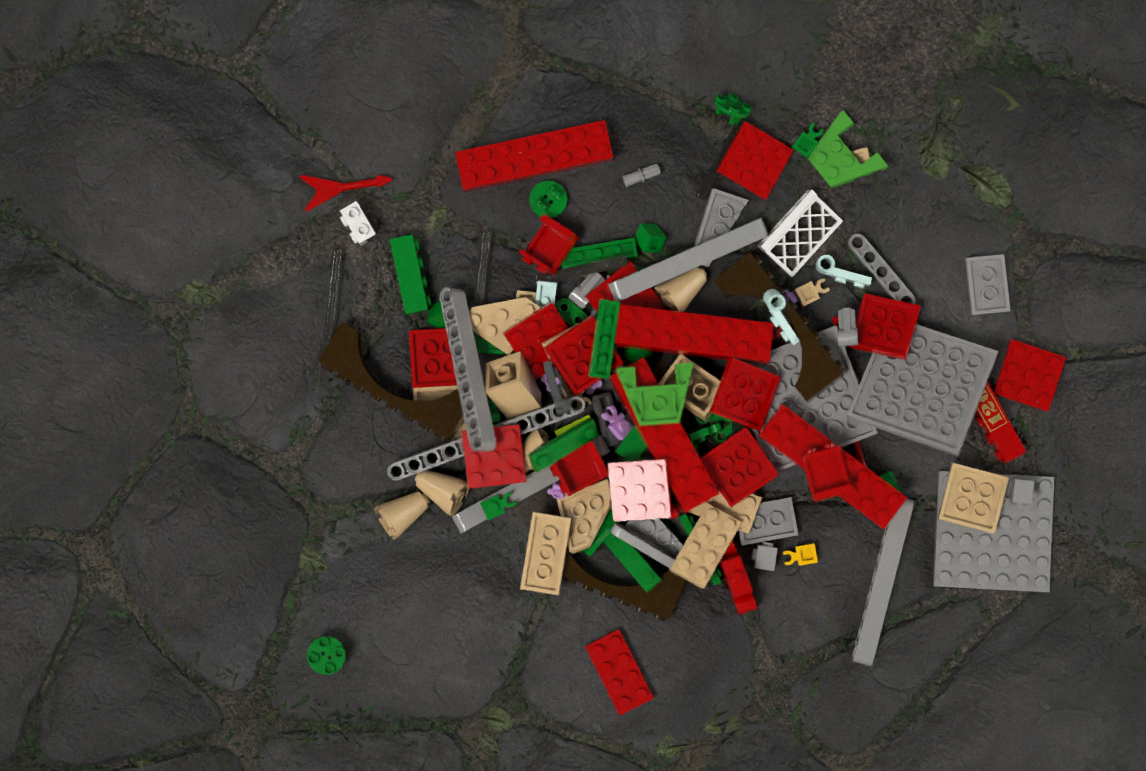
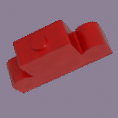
M732 540L719 565L737 613L742 615L757 609V605L743 563L737 554Z

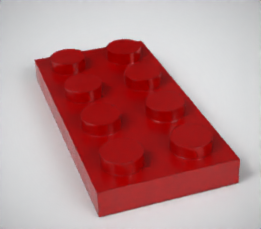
M619 629L585 646L619 716L654 699Z

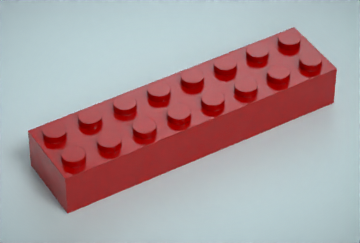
M605 120L455 152L464 192L613 161Z
M620 305L614 346L729 360V357H732L742 362L766 365L770 362L773 323Z
M644 358L626 367H635L636 387L659 386ZM618 374L611 375L609 380L652 458L667 459L669 489L682 512L686 513L717 496L719 492L680 422L639 426Z
M783 404L778 407L758 434L760 438L803 470L801 455H805V450L816 448V451L824 449V445L834 443ZM841 448L840 451L846 473L853 491L837 496L878 527L885 529L907 497Z

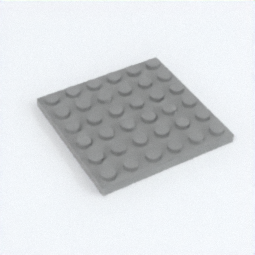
M916 324L906 360L872 353L848 411L847 418L958 456L994 366L998 351Z
M837 326L817 333L821 337L819 340L821 345H827L833 352L831 355L834 361L839 360L845 369L842 372L845 376L809 403L805 401L795 388L802 365L800 342L794 346L792 343L771 350L770 362L766 365L745 362L781 377L763 427L778 407L783 404L841 447L878 433L875 427L847 418L859 383L845 347H839ZM752 429L756 442L764 454L769 457V461L777 472L796 465L758 436L760 431Z
M938 471L933 586L1049 592L1054 477L997 474L1009 477L996 531L993 534L937 519L949 471ZM1011 479L1034 481L1036 498L1035 501H1032V505L1026 504V508L1014 507V503L1009 502Z

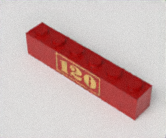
M987 382L975 412L977 416L975 421L986 432L984 437L988 444H992L996 450L994 455L999 462L1002 461V463H1008L1026 453V450Z

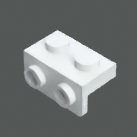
M357 202L340 210L343 215L340 219L345 227H350L352 231L350 236L355 244L358 242L362 246L367 243V239L375 235L373 228Z

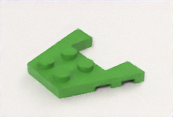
M844 110L839 113L808 157V160L831 189L854 181L856 178L868 176L873 172L888 168V165L878 153L860 164L839 138L841 134L854 125Z
M693 363L675 364L676 385L636 387L635 367L616 369L639 426L680 422Z

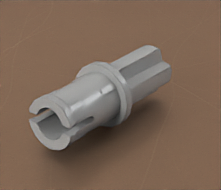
M654 164L643 169L638 168V171L622 175L625 186L628 187L641 181L644 183V180L660 175L661 171L658 164Z

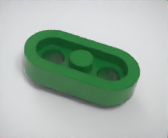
M562 298L555 304V308L570 327L577 324L575 322L576 317H581L582 321L587 318V315L569 299ZM561 305H567V311H562Z

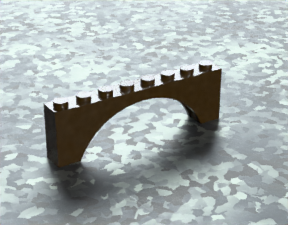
M750 252L713 280L727 298L746 296L763 300L765 292L770 289L777 290L782 296L786 294L780 284L776 286L773 283L774 276L770 271L762 269L760 265L763 262L757 255L752 256ZM774 297L771 300V304L775 303L778 297ZM785 298V306L781 311L794 325L802 348L801 371L795 388L805 401L809 403L845 376L842 372L845 368L839 360L834 361L831 355L833 352L827 345H821L819 342L821 337L815 329L811 331L808 328L809 321L805 316L797 314L795 310L798 307L791 299L787 301Z
M341 322L318 360L323 364L321 368L330 373L334 370L339 373L338 378L346 383L348 380L354 382L353 387L361 392H364V390L369 391L371 398L378 402L382 399L387 402L386 407L394 412L397 409L402 411V416L411 422L413 419L420 422L418 426L424 430L429 431V429H432L436 432L435 436L444 442L446 438L450 441L452 440L464 420L460 395L457 390L434 400L414 401L397 397L381 387L372 377L365 364L361 350V333L344 322Z
M566 547L562 576L566 577L565 581L574 585L577 581L584 584L582 588L593 592L596 589L601 591L600 595L611 599L613 596L619 599L618 603L628 607L630 604L637 606L636 610L647 614V611L655 614L654 618L665 621V618L670 620L686 579L668 569L659 576L662 581L649 593L640 584L627 586L610 584L593 577L582 569Z

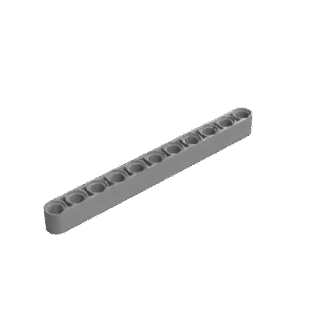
M572 395L564 398L568 402V413L556 415L553 411L555 407L553 402L539 409L496 423L493 427L514 425L523 419L527 421L528 427L525 429L520 428L522 435L581 413L585 408L586 402L583 396ZM574 399H578L582 402V407L575 409L572 407L571 402ZM543 413L546 416V420L538 422L535 415ZM462 436L392 462L387 470L389 478L400 480L464 456ZM446 447H454L456 453L454 455L447 454ZM435 453L438 457L437 461H430L428 454ZM410 460H417L420 464L419 468L411 467ZM399 466L402 470V473L400 475H395L392 471V467Z

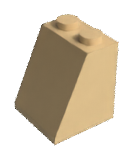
M521 352L486 363L485 392L507 419L541 408V392Z

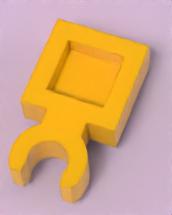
M814 543L795 546L796 552L789 550L782 552L783 555L789 554L791 556L790 561L784 562L785 565H791L794 561L798 562V566L818 563Z

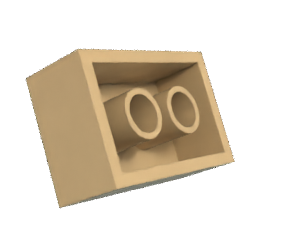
M680 354L658 383L659 386L676 385L675 364L693 362ZM693 363L683 407L706 422L712 415L709 411L720 380Z

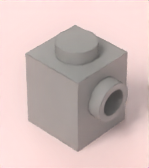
M1011 479L1009 502H1013L1014 507L1026 508V504L1032 505V501H1035L1036 498L1034 481Z
M767 542L757 545L756 549L753 548L751 560H754L753 568L774 571L778 548L773 547V543Z

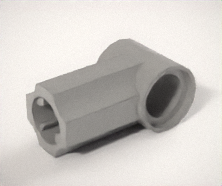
M592 270L581 285H578L571 292L568 298L583 310L589 303L584 296L605 281V279L599 273Z
M843 308L838 311L839 347L858 345L855 309Z

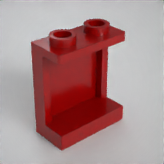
M543 214L540 218L543 225L526 250L520 249L519 253L523 256L522 260L531 266L533 263L537 265L536 269L544 275L548 272L554 276L579 237L568 228Z
M593 441L586 443L549 467L554 478L558 476L561 481L558 484L563 495L567 493L568 497L609 476V472Z
M835 443L824 445V449L816 451V448L805 450V455H801L813 501L853 491L840 451L841 446H835Z

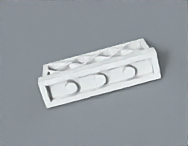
M807 190L768 233L769 236L765 237L757 247L764 251L790 277H793L843 220L813 190ZM815 201L821 206V214H811V205ZM812 216H821V228H811ZM824 216H832L836 220L832 227H825ZM801 217H808V228L798 229V220ZM808 230L809 242H799L798 231ZM811 230H821L822 238L819 241H812ZM788 231H795V242L785 243V234ZM795 244L796 256H786V245ZM799 244H809V252L806 255L799 256ZM775 245H782L783 256L776 257L770 251ZM786 258H796V267L792 271L786 267Z

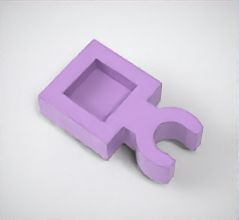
M607 406L606 409L610 414L605 412L601 416L604 420L610 422L608 428L618 440H624L634 426L623 413L617 414L614 406Z

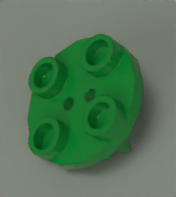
M729 93L728 96L717 94L714 100L718 116L721 114L731 115L729 121L731 126L734 124L738 125L741 118L748 117L752 109L751 105L740 101L739 96L733 93Z
M549 180L540 182L534 186L530 193V206L534 213L540 217L545 214L550 218H555L562 214L566 208V191L557 182Z
M322 636L315 639L307 651V662L310 667L322 675H331L337 672L343 666L346 659V651L343 644L331 636Z

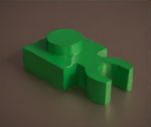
M815 123L810 125L809 133L802 132L792 146V149L806 159L819 143L815 138L820 137L824 130L821 129L818 133L813 132Z
M720 423L688 434L691 442L695 440L697 444L707 440V435L720 431L722 428Z
M512 492L506 493L501 500L496 495L480 503L487 520L506 513L503 507H513L517 504L516 502L511 504L507 502V497L511 496Z

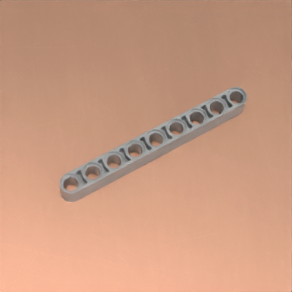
M759 218L611 282L608 286L614 300L618 302L765 238L769 234L762 218Z
M446 287L440 292V302L470 447L474 451L491 452L495 448L496 439L466 296L461 289Z
M602 435L591 440L600 457L611 452ZM552 464L538 473L534 471L527 475L526 482L510 484L452 516L460 534L487 520L481 507V502L496 495L501 500L506 493L512 492V495L507 497V502L510 504L513 502L518 503L560 480L558 476L554 478L549 468Z
M906 499L885 527L853 650V662L871 666L873 663L914 500Z

